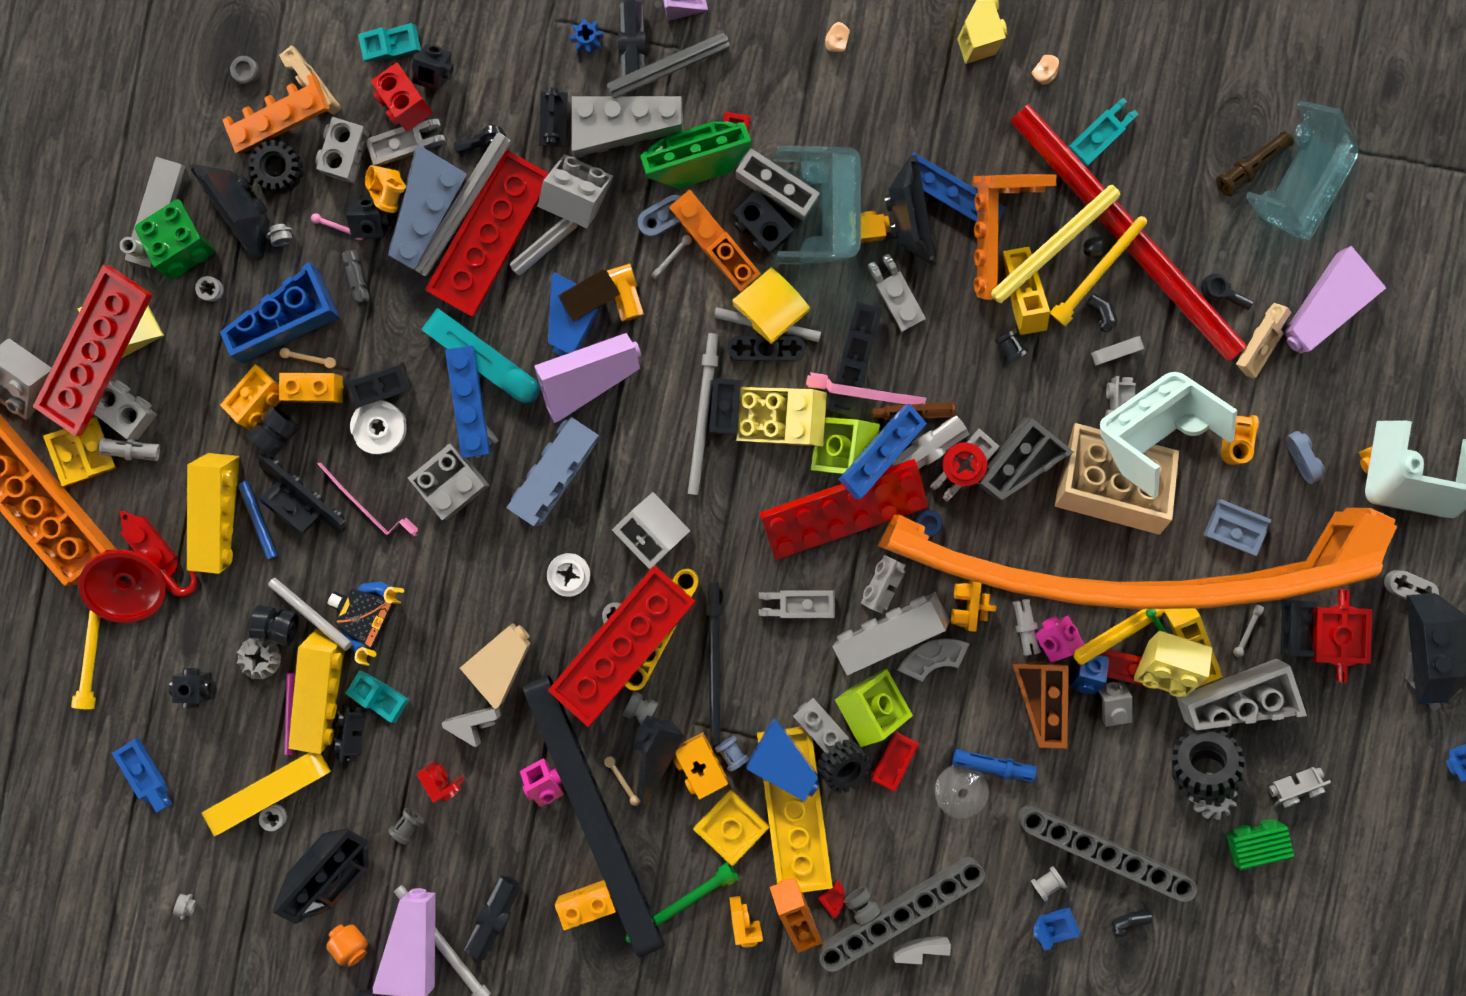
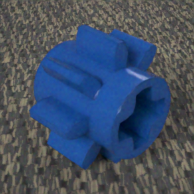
M583 18L582 23L578 26L572 25L575 35L569 37L572 43H577L576 51L578 53L583 49L590 56L591 51L595 48L601 50L598 39L604 38L603 31L596 32L598 29L596 21L590 24ZM586 33H590L588 41H584Z

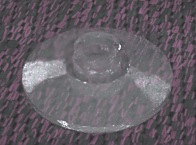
M950 766L939 775L934 791L939 807L946 814L955 818H969L979 813L985 806L989 795L987 781L980 771L957 766ZM961 789H967L968 791L967 796L964 798L958 796Z

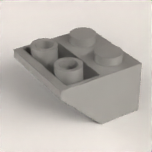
M564 154L544 179L537 207L588 228L598 213L613 175L604 172L600 168L585 164L575 157Z
M7 339L0 344V403L5 405L10 412L18 414L27 420L35 411L33 405L52 368L11 339Z
M451 443L408 477L441 520L452 518L490 486L477 469L466 458L461 457V453Z
M654 492L646 497L612 529L649 569L690 532L688 527Z

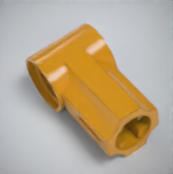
M631 264L607 270L620 292V295L615 297L621 321L636 319L644 315L636 291L637 283Z

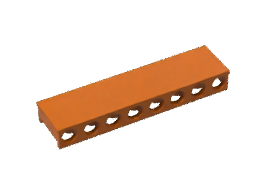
M0 414V512L64 586L78 585L80 574L88 561L103 552L117 549Z

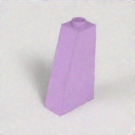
M1352 246L1340 250L1334 256L1284 330L1283 334L1288 338L1286 340L1287 344L1294 351L1299 353L1311 351L1386 289L1384 284Z
M627 333L535 365L545 405L554 423L562 420L639 370L638 358L641 357V352L637 342H632Z
M421 888L412 889L399 901L373 986V994L428 996L434 989L436 893L426 892L425 889Z

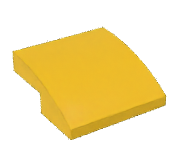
M772 267L732 300L733 306L752 322L753 328L771 344L810 311L809 305L800 294Z
M97 417L91 418L82 436H74L65 429L43 436L62 487L87 480L116 468L112 456L100 455L101 438L105 437Z

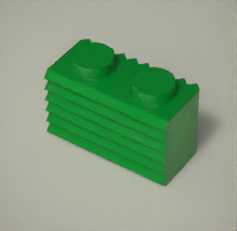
M1267 819L1261 821L1259 826L1250 828L1249 825H1241L1235 827L1233 832H1228L1227 839L1234 866L1240 870H1245L1294 858L1287 826L1276 819Z

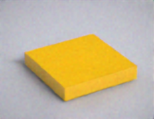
M730 789L694 826L693 830L733 867L770 826Z

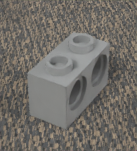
M332 117L330 124H327L324 130L325 142L322 150L320 149L317 153L316 169L326 176L355 184L366 148L365 139L369 138L370 132L364 126ZM344 132H350L349 139L346 142H340V136ZM342 157L341 165L333 169V160Z
M119 380L115 382L110 381L94 414L126 439L138 440L157 414L150 409L152 405L139 396L135 398L129 393L130 388ZM113 393L115 396V402L112 406H110L108 399L109 396ZM135 410L137 418L132 423L129 416Z

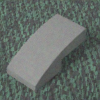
M947 937L919 938L893 948L892 956L895 963L922 965L923 954L950 956L951 944Z

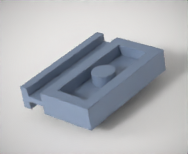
M1218 499L1216 502L1217 506L1212 512L1203 536L1252 556H1257L1271 519Z

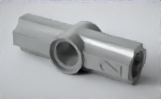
M957 415L950 418L934 431L930 430L912 442V446L904 450L891 464V467L915 459L918 469L924 465L931 464L943 456L947 449L968 436L967 428Z

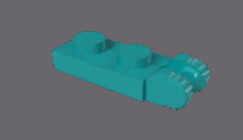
M1124 98L1118 101L1110 110L1107 109L1068 146L1086 167L1139 114L1136 110L1131 111L1124 117L1122 122L1114 116L1116 112H1119L1125 106L1127 101Z

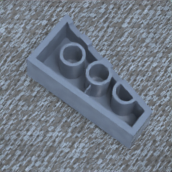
M420 145L415 147L406 189L401 200L387 254L411 269H414L467 175L462 170Z
M572 417L569 421L565 419L556 432L559 435L553 443L549 442L541 454L543 456L542 459L530 469L526 476L527 480L522 487L516 490L511 498V502L506 507L532 526H541L601 438L600 435Z

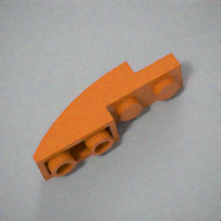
M690 189L668 207L694 241L740 292L761 274Z

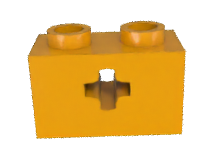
M279 373V400L301 403H343V376L334 373Z
M704 732L679 745L673 756V761L678 770L683 769L688 779L685 780V783L692 795L696 793L698 798L701 799L728 785V777ZM695 761H698L699 764H705L703 772H700L699 769L693 770Z
M604 880L560 895L555 903L563 930L616 912L615 904Z

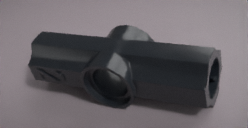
M626 0L620 3L619 8L621 32H618L619 57L621 58V77L645 67V57H647L646 32H644L643 2L636 0Z
M503 875L498 879L489 900H486L475 922L477 925L464 949L469 956L485 960L497 934L500 935L511 913L509 910L522 886L516 879Z

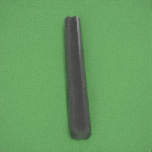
M720 33L607 84L608 92L613 98L622 96L728 49L730 46L727 35Z

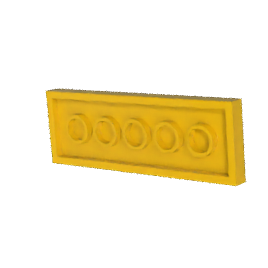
M802 726L786 728L787 733L817 772L812 737ZM757 732L758 743L764 732ZM763 779L777 883L785 879L796 878L802 892L833 888L819 786L812 797L808 795L804 802Z

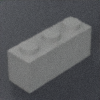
M751 148L736 170V179L753 190H757L762 196L802 222L805 221L818 201L820 194L818 191Z

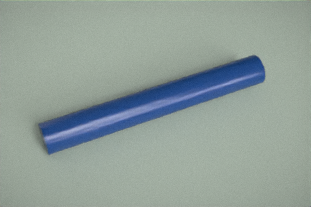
M248 481L237 484L267 560L277 557L278 555Z

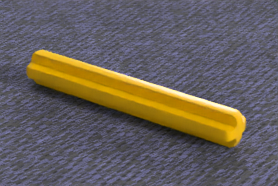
M1147 609L1140 610L1076 649L1073 654L1074 659L1078 664L1083 665L1152 623L1153 620L1146 616ZM1155 609L1157 618L1162 617L1164 609Z

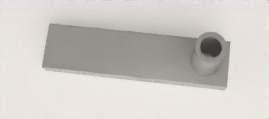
M159 157L155 158L135 226L176 200L185 166ZM134 227L132 237H125L120 241V249L126 253L125 260L155 269Z

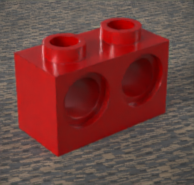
M395 63L371 80L377 90L373 95L382 107L388 106L389 110L386 111V114L395 126L400 123L407 132L433 114L398 63Z

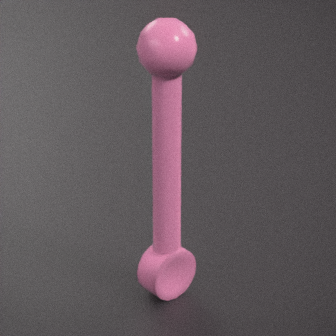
M317 213L311 216V221L314 224L321 223L351 234L348 227L323 219Z

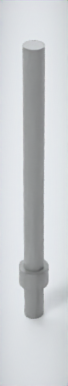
M708 333L706 353L703 354L701 363L704 369L688 494L694 495L699 493L714 368L718 366L719 356H716L719 334Z
M403 885L393 891L399 900L408 893ZM435 927L436 947L473 992L471 996H489L491 992L484 984L481 986Z

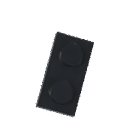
M714 378L709 432L737 434L741 380Z

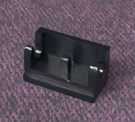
M404 362L368 373L347 382L356 407L359 408L409 391L411 382L406 378Z
M1282 600L1281 654L1315 657V651L1312 650L1313 608L1317 607V602Z

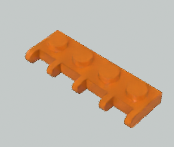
M314 73L307 75L310 85L300 90L291 83L287 86L289 95L277 102L272 95L266 96L264 99L267 107L256 113L249 106L243 108L242 111L245 118L236 123L229 116L224 118L223 123L235 153L243 154L261 145L263 142H267L330 110L317 76Z

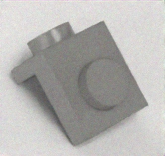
M1118 681L1104 684L1098 692L1102 698V720L1105 727L1132 723V696L1125 682Z

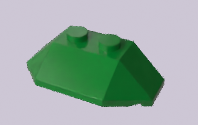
M713 121L662 137L647 152L641 154L640 157L647 178L680 189L731 173L752 146V142L745 123L738 122L734 124L731 122Z

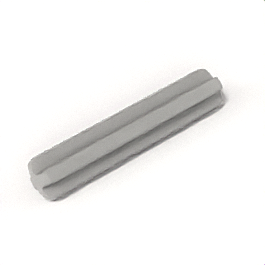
M564 218L561 219L510 263V267L517 275L523 274L576 229L578 224Z

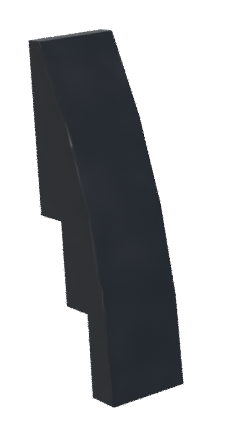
M856 301L834 384L862 388L883 308ZM831 393L827 410L853 417L859 397Z

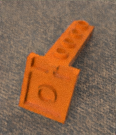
M1056 175L973 176L972 187L978 188V194H976L974 200L977 210V222L974 226V233L977 238V250L974 253L977 277L974 279V290L978 298L994 299L991 293L997 287L999 193L1046 192V186H1056Z

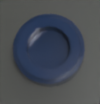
M932 510L920 512L915 519L916 523L925 526L924 534L929 537L936 536L943 526L941 516Z

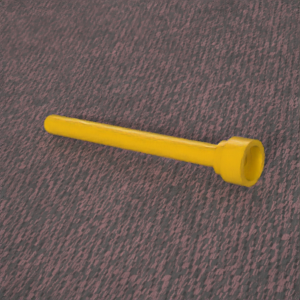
M1141 216L1135 220L1065 303L1061 302L1059 306H1054L1050 311V315L1065 327L1073 319L1071 317L1074 314L1073 309L1146 226L1147 219Z
M91 610L89 612L80 688L76 691V695L72 697L71 707L76 709L95 708L96 697H93L94 692L91 691L101 617Z

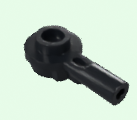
M486 126L480 130L479 134L474 135V138L454 142V150L456 153L483 146L488 148L497 133H501L504 136L506 134L499 126Z
M1210 274L1202 281L1201 292L1208 300L1217 301L1225 298L1246 310H1249L1253 305V300L1232 290L1231 284L1220 274Z

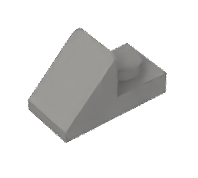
M489 707L448 718L442 722V726L445 730L470 745L477 747L481 741L476 725L479 724V728L495 725V720L501 716L500 708L494 709Z

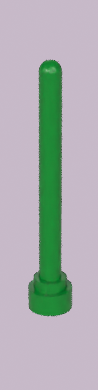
M728 862L718 867L719 871L715 873L716 876L654 916L656 924L659 926L719 886H731L739 881L735 869ZM626 934L625 940L628 943H631L628 935Z

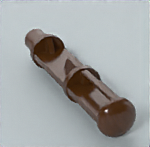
M954 402L911 404L923 419L952 418L956 416L957 412ZM886 405L883 408L872 409L873 419L890 421L904 405Z

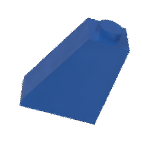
M553 273L551 277L548 343L554 347L553 353L563 356L580 350L602 306L573 322L558 295L575 286L576 283Z
M773 717L747 763V770L805 802L807 796L812 797L819 786V782L816 781L818 779L817 772L779 720Z

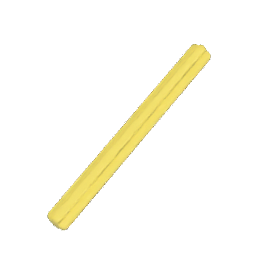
M1109 185L995 287L991 293L993 298L999 303L1007 299L1112 205L1120 196L1119 190L1115 186Z

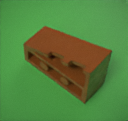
M1012 661L1039 747L1067 749V662Z

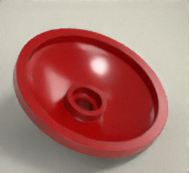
M111 550L96 555L88 561L80 574L78 588L84 604L96 615L113 622L131 623L148 618L160 608L166 594V581L160 568L146 556L129 550ZM122 576H128L130 579H125Z

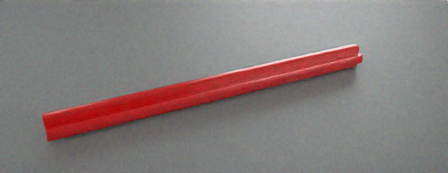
M1027 104L1012 118V124L1086 206L1105 190V187L1030 104ZM1117 201L1097 217L1117 240L1135 222ZM1141 230L1126 250L1226 361L1235 358L1247 347L1245 342L1152 239Z

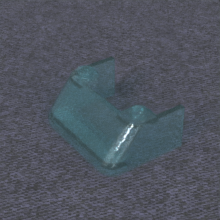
M1299 100L1297 106L1304 118L1302 124H1299L1296 128L1294 135L1299 151L1276 192L1268 190L1262 195L1248 192L1246 198L1258 217L1296 238L1310 240L1352 168L1358 155V144L1341 109Z
M778 146L774 154V161L801 162V175L804 180L812 184H822V237L814 236L807 238L801 246V252L778 251L774 257V264H821L853 258L861 247V158L859 153L851 147Z

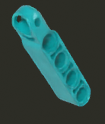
M439 308L434 311L421 329L447 349L474 346L478 372L522 403H531L538 398L540 386L533 377Z

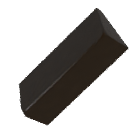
M606 268L559 294L558 297L574 322L619 296L620 292Z

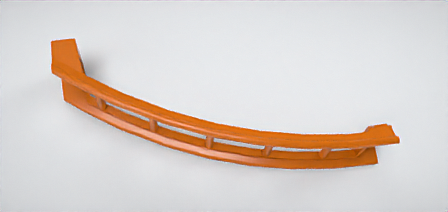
M1346 508L1343 512L1334 513L1306 561L1244 574L1182 581L1114 582L1059 577L1011 568L958 553L927 541L929 536L924 534L925 526L901 515H893L878 546L936 570L1019 594L1073 604L1138 610L1198 609L1282 600L1338 588L1377 577L1382 570L1383 558L1397 526L1394 525L1395 519L1374 509Z

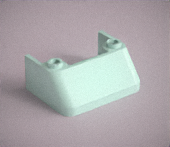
M1171 372L1162 376L1104 417L1100 423V435L1121 474L1155 499L1159 492L1160 466L1142 453L1176 429L1190 436L1200 435L1210 429L1231 443L1234 441L1237 410L1184 374Z
M1377 421L1365 488V495L1368 501L1376 505L1444 518H1456L1466 510V439L1462 441L1456 482L1423 476L1424 461L1422 456L1416 451L1407 450L1412 422Z

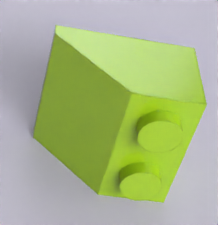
M825 417L823 446H814L811 470L843 475L879 434L880 424L862 420Z
M884 669L858 683L835 699L860 747L884 740L913 716L888 669Z

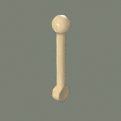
M288 348L280 350L282 358H298L325 364L328 368L336 366V360L331 357L323 359L291 352Z
M612 756L607 757L604 761L605 766L611 768L630 797V804L637 806L640 800L634 795L617 769L615 758Z

